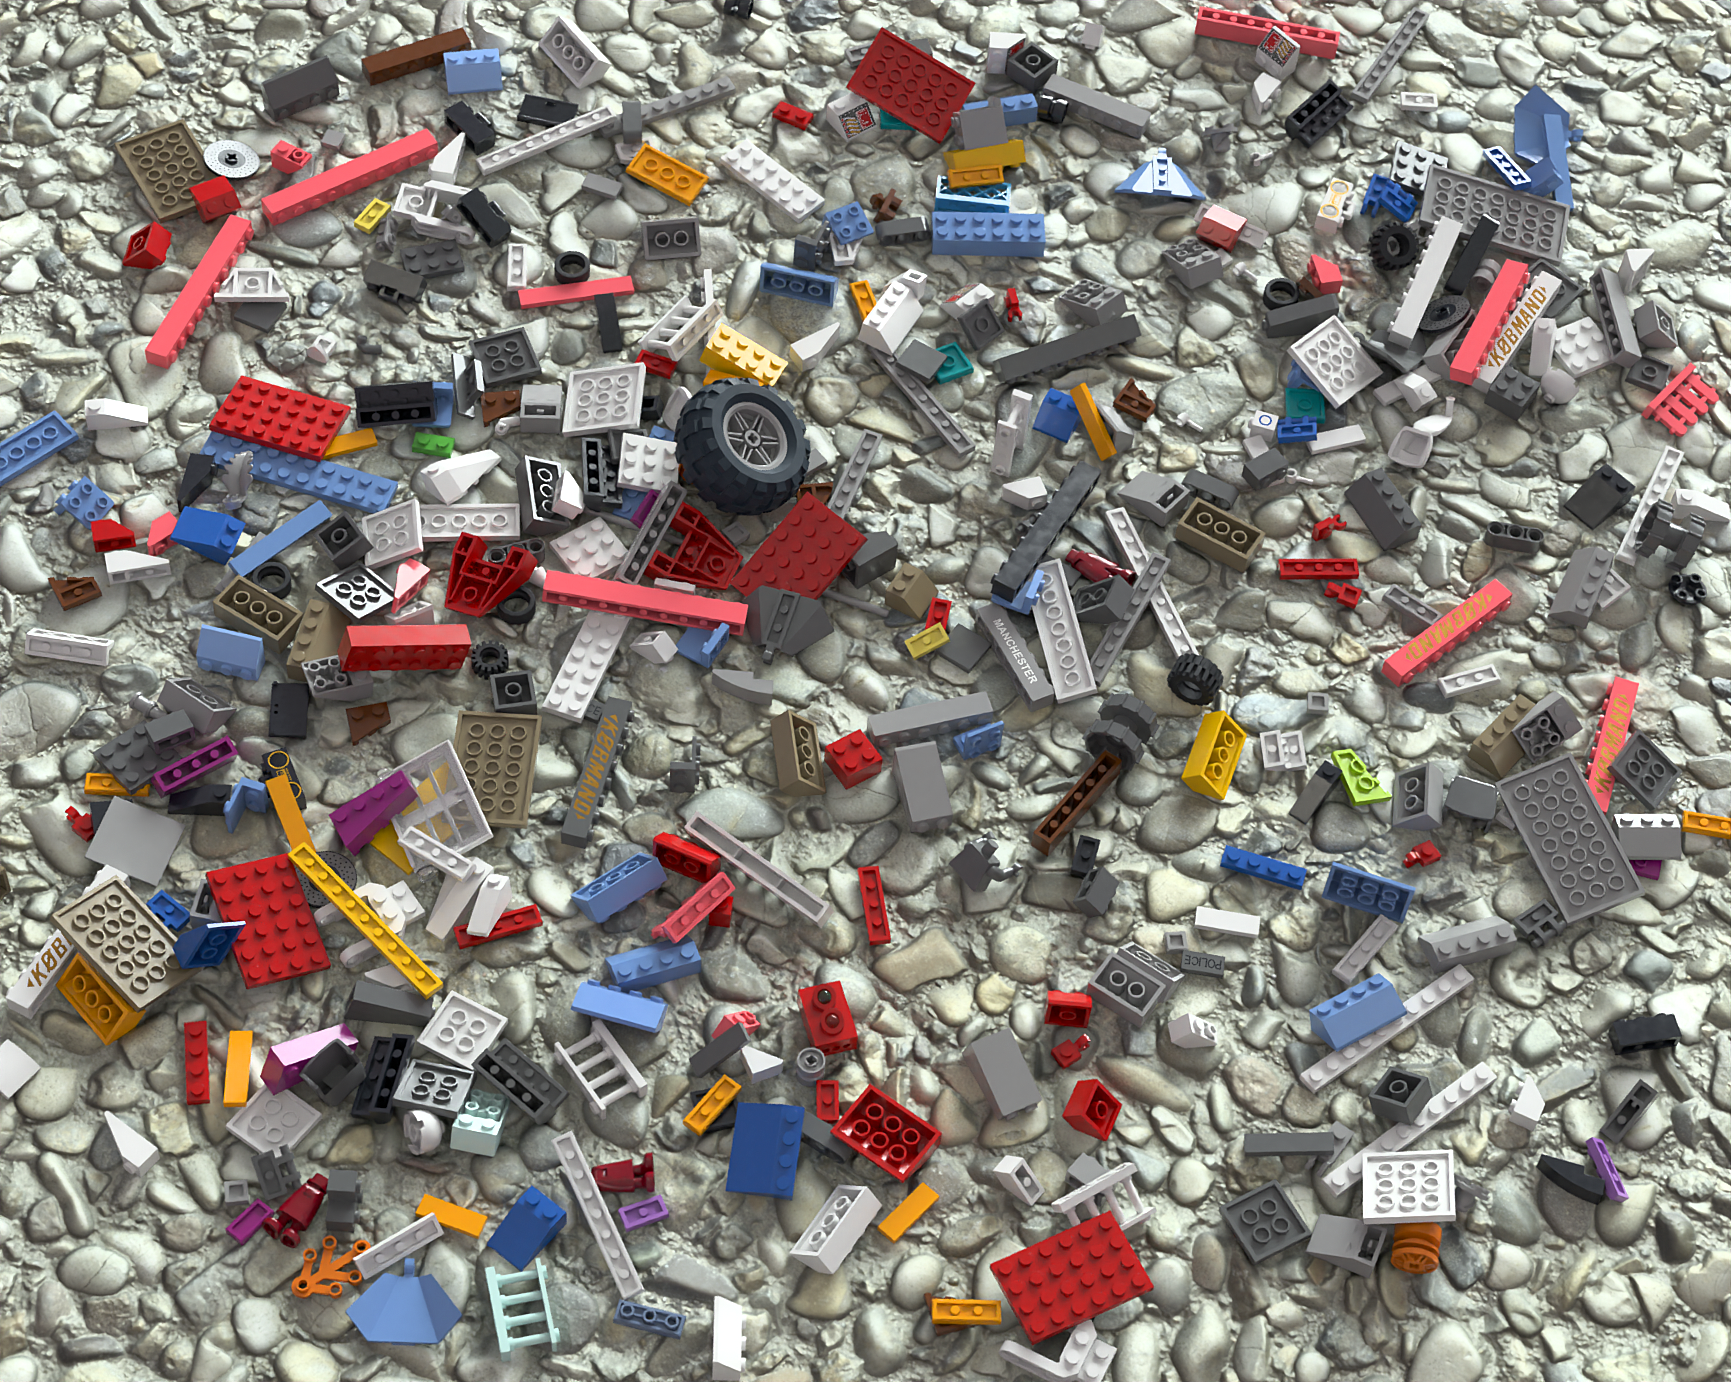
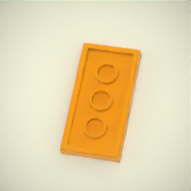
M646 143L626 168V173L688 206H691L709 179L708 176Z

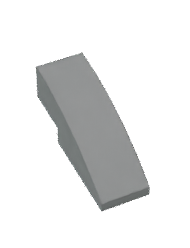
M712 670V684L722 691L745 701L772 705L774 680L753 679L754 672Z

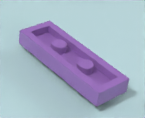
M1594 1137L1586 1140L1587 1152L1597 1166L1596 1172L1601 1179L1605 1180L1607 1196L1618 1202H1624L1629 1199L1603 1140Z

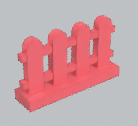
M1690 362L1648 404L1641 415L1645 419L1653 415L1656 422L1660 421L1670 429L1669 433L1671 435L1676 434L1682 437L1687 432L1684 423L1694 426L1698 421L1694 413L1705 415L1708 411V406L1704 402L1706 401L1713 405L1719 400V396L1715 393L1716 389L1714 387L1709 388L1700 380L1701 377L1698 374L1697 376L1693 374L1696 366ZM1690 389H1692L1694 392H1696V393H1697L1700 397H1702V398L1699 399L1695 394H1693V393L1690 391ZM1681 399V400H1682L1684 403H1686L1691 409L1689 410V409H1688L1686 406H1684L1679 400ZM1671 410L1675 415H1677L1680 418V420L1676 419L1668 411Z
M719 872L712 880L700 885L695 890L696 893L693 896L683 900L681 907L669 913L664 923L656 925L651 930V936L653 939H656L658 936L663 938L668 936L672 943H677L736 889L724 872Z

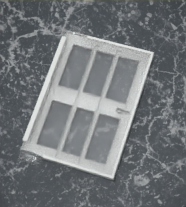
M448 739L391 771L387 768L378 771V778L375 779L376 785L402 770L418 794V797L399 815L396 814L391 819L399 838L409 826H412L462 855L493 837L456 752ZM404 848L419 882H429L438 876L437 867Z

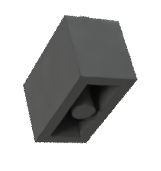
M1274 447L1245 463L1241 476L1255 491H1258L1262 488H1267L1276 480L1283 479L1287 475L1289 462Z
M184 709L144 724L146 738L156 755L195 740L194 727Z
M1103 866L1091 869L1087 873L1073 903L1088 918L1102 916L1107 911L1111 898L1115 896L1120 882Z

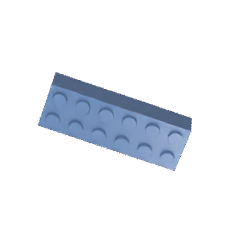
M932 212V255L1044 256L1046 243L1044 214Z

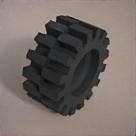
M488 640L489 644L483 641L481 642L482 646L477 644L476 649L473 648L472 669H474L475 674L478 673V677L482 678L484 675L485 680H488L490 675L506 673V669L509 667L508 651L503 644L499 646L497 641H495V644H492V640ZM493 656L498 661L493 664H486L482 659Z

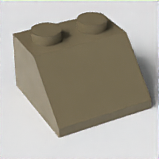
M905 562L886 589L884 604L920 621L930 607L932 597L936 598L939 590L923 570Z

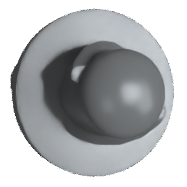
M1233 123L1224 124L1223 128L1216 129V126L1205 127V131L1201 134L1202 138L1212 139L1214 152L1223 153L1230 150L1229 135L1237 133L1238 127H1234Z
M1454 1172L1456 1210L1467 1212L1469 1208L1474 1206L1475 1197L1484 1201L1488 1200L1490 1191L1473 1183L1470 1185V1179Z

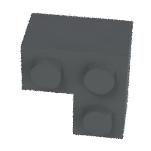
M330 1169L327 1185L328 1206L325 1219L327 1231L354 1233L355 1224H360L361 1211H358V1203H363L364 1191L362 1190V1180L358 1179L357 1171Z

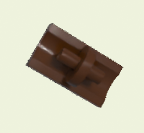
M891 188L885 198H883L882 193L871 196L869 201L872 209H879L873 220L874 222L879 223L880 220L890 221L895 217L896 213L888 209L889 207L897 211L902 203V200L894 196L896 193L895 189Z

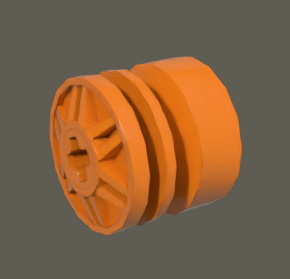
M1434 1222L1395 1223L1393 1233L1394 1244L1390 1259L1392 1265L1404 1272L1414 1274H1426L1435 1271L1439 1264L1440 1252L1438 1249L1441 1245V1227Z

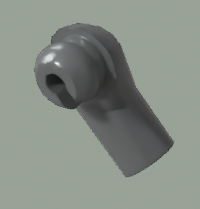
M364 335L357 337L356 346L364 354H382V345H370L367 342V337Z

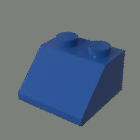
M1050 388L1042 401L1032 429L1068 443L1082 420L1072 396Z

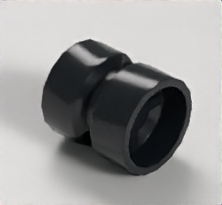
M725 0L723 13L733 17L737 15L738 18L749 20L754 0Z
M1044 94L1039 104L1037 117L1046 120L1051 118L1052 122L1062 124L1069 102L1061 99L1055 101L1054 97Z

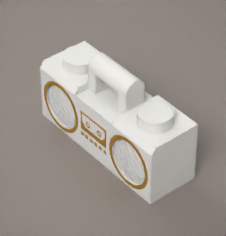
M1333 177L1317 214L1314 228L1336 234L1338 227L1342 228L1344 219L1351 220L1357 206L1356 203L1352 202L1355 192H1352L1354 186L1352 183Z

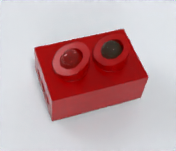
M840 980L799 989L797 1004L811 1048L819 1049L823 1052L824 1056L857 1049L858 1034Z

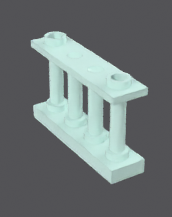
M535 1258V1270L500 1276V1274H495L494 1266L485 1268L486 1282L502 1362L511 1360L510 1352L514 1351L515 1348L550 1342L552 1352L557 1351L560 1334L559 1329H554L544 1282V1279H548L546 1265L541 1266L540 1258ZM538 1278L540 1287L538 1291L507 1297L499 1294L498 1288H502V1285ZM542 1299L544 1308L542 1312L511 1318L503 1315L502 1309H506V1306ZM546 1320L547 1333L517 1339L508 1338L506 1330H510V1327Z

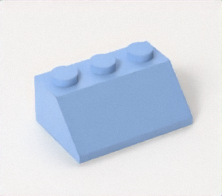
M498 48L443 53L448 95L503 90Z
M202 624L196 654L198 667L206 671L212 670L221 672L224 675H234L245 680L258 681L266 662L262 638Z

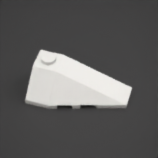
M489 449L438 461L421 471L425 488L448 506L468 493L467 489L471 485H476L479 482L478 478L482 474H488L501 461V457Z
M465 857L477 866L465 883L446 874L426 926V932L441 941L448 937L453 931V927H456L475 905L482 884L489 874H494V867L477 857Z

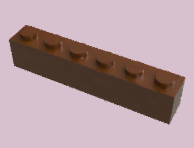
M463 27L361 58L362 72L370 86L443 64V53L472 51L471 40Z
M1105 750L1033 832L1031 846L1048 857L1118 777L1122 760Z

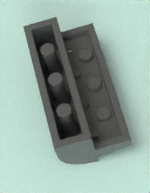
M506 1038L492 1052L486 1048L471 1064L474 1070L538 1125L546 1123L555 1116V1110L570 1095L566 1089Z

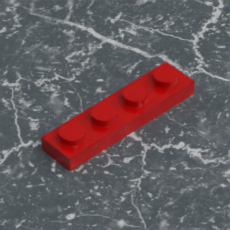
M1278 559L1277 563L1280 580L1359 578L1357 559Z
M879 866L857 868V875L869 946L890 944L891 936Z
M533 904L502 913L487 937L467 934L469 923L453 927V932L461 950L543 926V921L537 905Z
M207 1021L184 1022L187 1105L210 1103Z

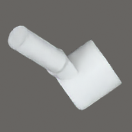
M1253 152L1250 155V161L1254 160V166H1259L1262 160L1272 157L1273 152L1264 155Z
M1240 262L1234 266L1235 268L1232 271L1236 276L1243 273L1255 282L1258 281L1259 278L1247 270L1245 263Z
M1181 413L1177 416L1178 419L1175 420L1179 427L1187 424L1199 432L1203 429L1193 423L1187 413Z
M1289 468L1287 470L1286 481L1289 484H1294L1298 481L1312 485L1313 480L1297 476L1295 469Z

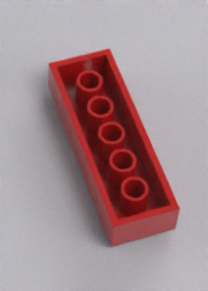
M466 624L346 626L337 652L342 671L456 670L462 668L471 647V640Z

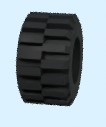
M1400 222L1378 227L1377 230L1371 233L1373 236L1369 237L1368 240L1371 242L1367 245V249H1370L1368 255L1373 257L1371 261L1373 264L1378 263L1377 267L1383 268L1385 271L1407 267L1413 263L1412 260L1416 259L1417 255L1415 253L1419 252V248H1417L1419 240L1416 241L1415 239L1417 234L1412 233L1413 229L1407 227V224H1400ZM1390 236L1394 237L1399 243V253L1396 257L1391 255L1387 248V241Z
M1186 653L1179 656L1167 677V684L1171 688L1172 693L1184 702H1188L1191 705L1206 706L1214 700L1224 677L1221 670L1217 668L1218 666L1212 663L1211 660L1201 655Z

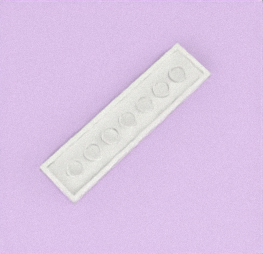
M1058 558L1041 563L1037 569L1044 572L1042 580L1045 581L1042 592H1037L1040 596L1036 606L1032 605V610L1058 704L1098 693L1061 560ZM1035 572L1028 581L1032 582Z
M595 610L589 611L542 705V711L578 723L582 722L633 617Z

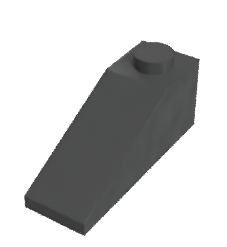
M1640 1079L1601 1127L1600 1131L1618 1144L1658 1098L1659 1093Z

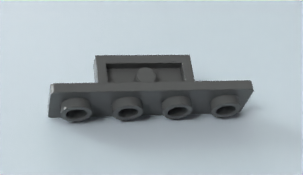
M453 352L451 354L456 412L459 416L473 420L475 418L474 402L485 391L481 361L474 359L470 363L469 357Z

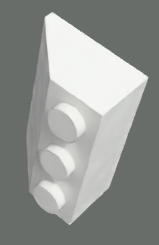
M719 1296L714 1298L712 1380L740 1381L741 1372H745V1358H741V1351L746 1350V1336H741V1329H746V1315H742V1306Z

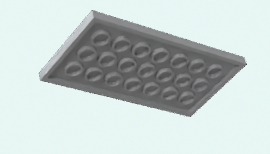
M1430 164L1418 224L1433 228L1435 222H1440L1441 217L1445 216L1462 223L1463 225L1458 236L1470 239L1480 218L1485 213L1500 222L1489 246L1535 260L1543 258L1548 263L1559 266L1562 261L1570 205L1520 190L1514 191L1512 188Z
M1571 752L1494 784L1559 912L1567 923V927L1645 895L1641 882Z

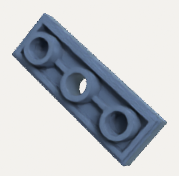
M619 1299L613 1318L614 1324L678 1340L681 1338L686 1321L685 1315Z

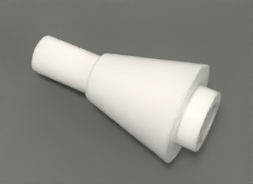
M542 566L539 568L535 567L529 582L543 589L547 573Z

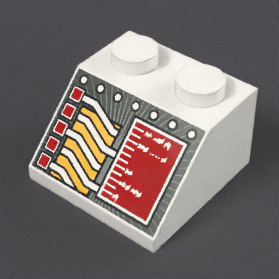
M1274 26L1258 46L1255 61L1272 76L1281 81L1295 71L1300 45L1278 27Z
M990 32L986 73L1005 74L1008 59L1025 47L1026 34Z
M853 92L827 104L826 120L846 142L877 128L867 100Z
M982 283L965 285L942 302L940 307L957 320L959 316L985 298L988 299L993 308L995 293Z

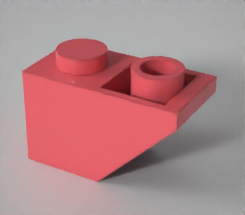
M280 140L270 151L272 167L286 174L302 169L312 158V154L283 140Z
M1315 254L1311 255L1310 262L1307 263V271L1312 276V284L1322 294L1340 293L1343 279L1338 266Z
M170 511L152 521L147 542L150 556L160 555L165 550L178 544L170 540L178 521Z
M748 1011L724 1015L711 1036L716 1039L738 1022L743 1023L750 1036L761 1024Z

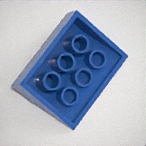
M738 1102L726 1192L784 1200L793 1199L805 1107L785 1104Z

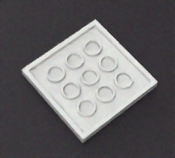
M1335 315L1286 350L1335 409L1383 373Z
M644 362L570 372L562 430L564 437L607 432L608 429L626 430L639 428L646 372Z
M1453 1150L1363 1153L1364 1225L1456 1221Z

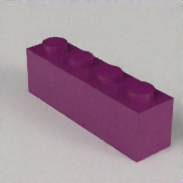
M227 735L154 773L151 782L162 799L236 760L238 752Z

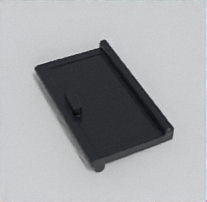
M525 94L519 114L516 117L519 122L552 128L574 119L579 104Z
M278 681L272 683L268 737H302L303 740L307 739L310 691L308 683H278Z

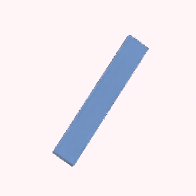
M1543 114L1541 119L1547 157L1553 160L1565 182L1552 191L1553 201L1570 205V212H1572L1574 203L1561 115Z
M319 500L229 561L228 566L236 575L239 574L242 577H246L258 566L266 563L330 519L333 514Z

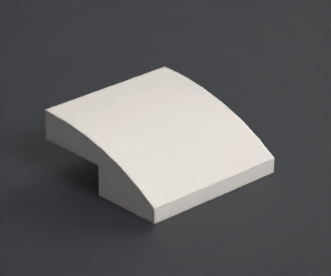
M1280 730L1260 733L1265 770L1298 771L1307 769L1302 731L1281 734Z
M8 1039L0 1046V1093L7 1100L41 1069L31 1057Z

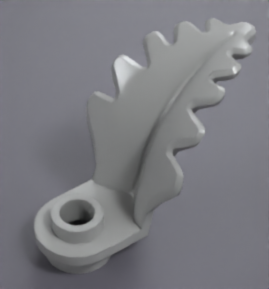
M251 451L235 454V458L229 459L232 465L224 466L228 474L222 475L221 480L229 491V495H226V498L223 499L226 509L240 508L242 506L241 502L248 498L247 490L253 481V476L248 474L253 468V465H249L253 461V452Z

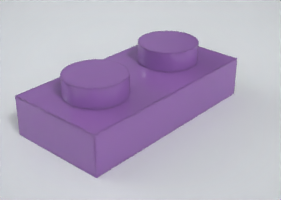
M661 1194L618 1209V1214L626 1232L669 1218V1213Z

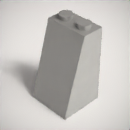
M931 741L895 748L892 772L911 833H922L930 829H943L951 826L953 812L936 742Z
M1010 1027L970 1043L962 1052L968 1067L998 1121L1003 1118L1009 1121L1016 1118L1020 1111L1025 1110L1028 1113L1038 1108L1037 1104L1042 1101L1041 1095Z

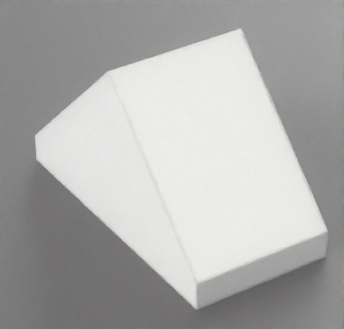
M744 1046L741 1049L740 1059L752 1084L781 1074L783 1070L782 1059L748 1046Z

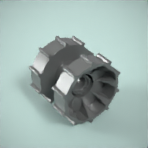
M1659 498L1657 502L1652 504V507L1644 517L1633 547L1635 548V553L1646 558L1655 554L1659 545L1667 548L1668 551L1664 560L1667 563L1666 567L1680 572L1687 567V564L1695 555L1698 545L1703 538L1702 535L1706 523H1704V518L1691 512L1686 518H1683L1680 525L1672 523L1671 519L1675 510L1672 508L1673 504Z
M1111 693L1107 701L1104 700L1097 711L1100 714L1101 721L1096 719L1092 727L1089 726L1082 737L1085 740V751L1089 752L1097 760L1107 750L1122 760L1121 770L1128 769L1131 771L1135 763L1139 764L1145 753L1142 750L1141 743L1146 745L1149 738L1154 737L1160 727L1157 724V713L1153 712L1145 704L1144 700L1141 701L1130 696L1128 693Z

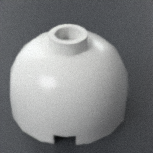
M1550 367L1542 376L1540 383L1544 399L1549 403L1554 402L1556 404H1565L1571 401L1579 392V386L1575 387V380L1568 373L1561 369L1554 371L1552 370L1553 367Z
M427 1110L408 1111L409 1114L404 1116L403 1126L405 1138L410 1137L413 1144L408 1145L409 1149L415 1155L425 1154L434 1150L439 1145L445 1130L443 1122L439 1120L436 1114Z

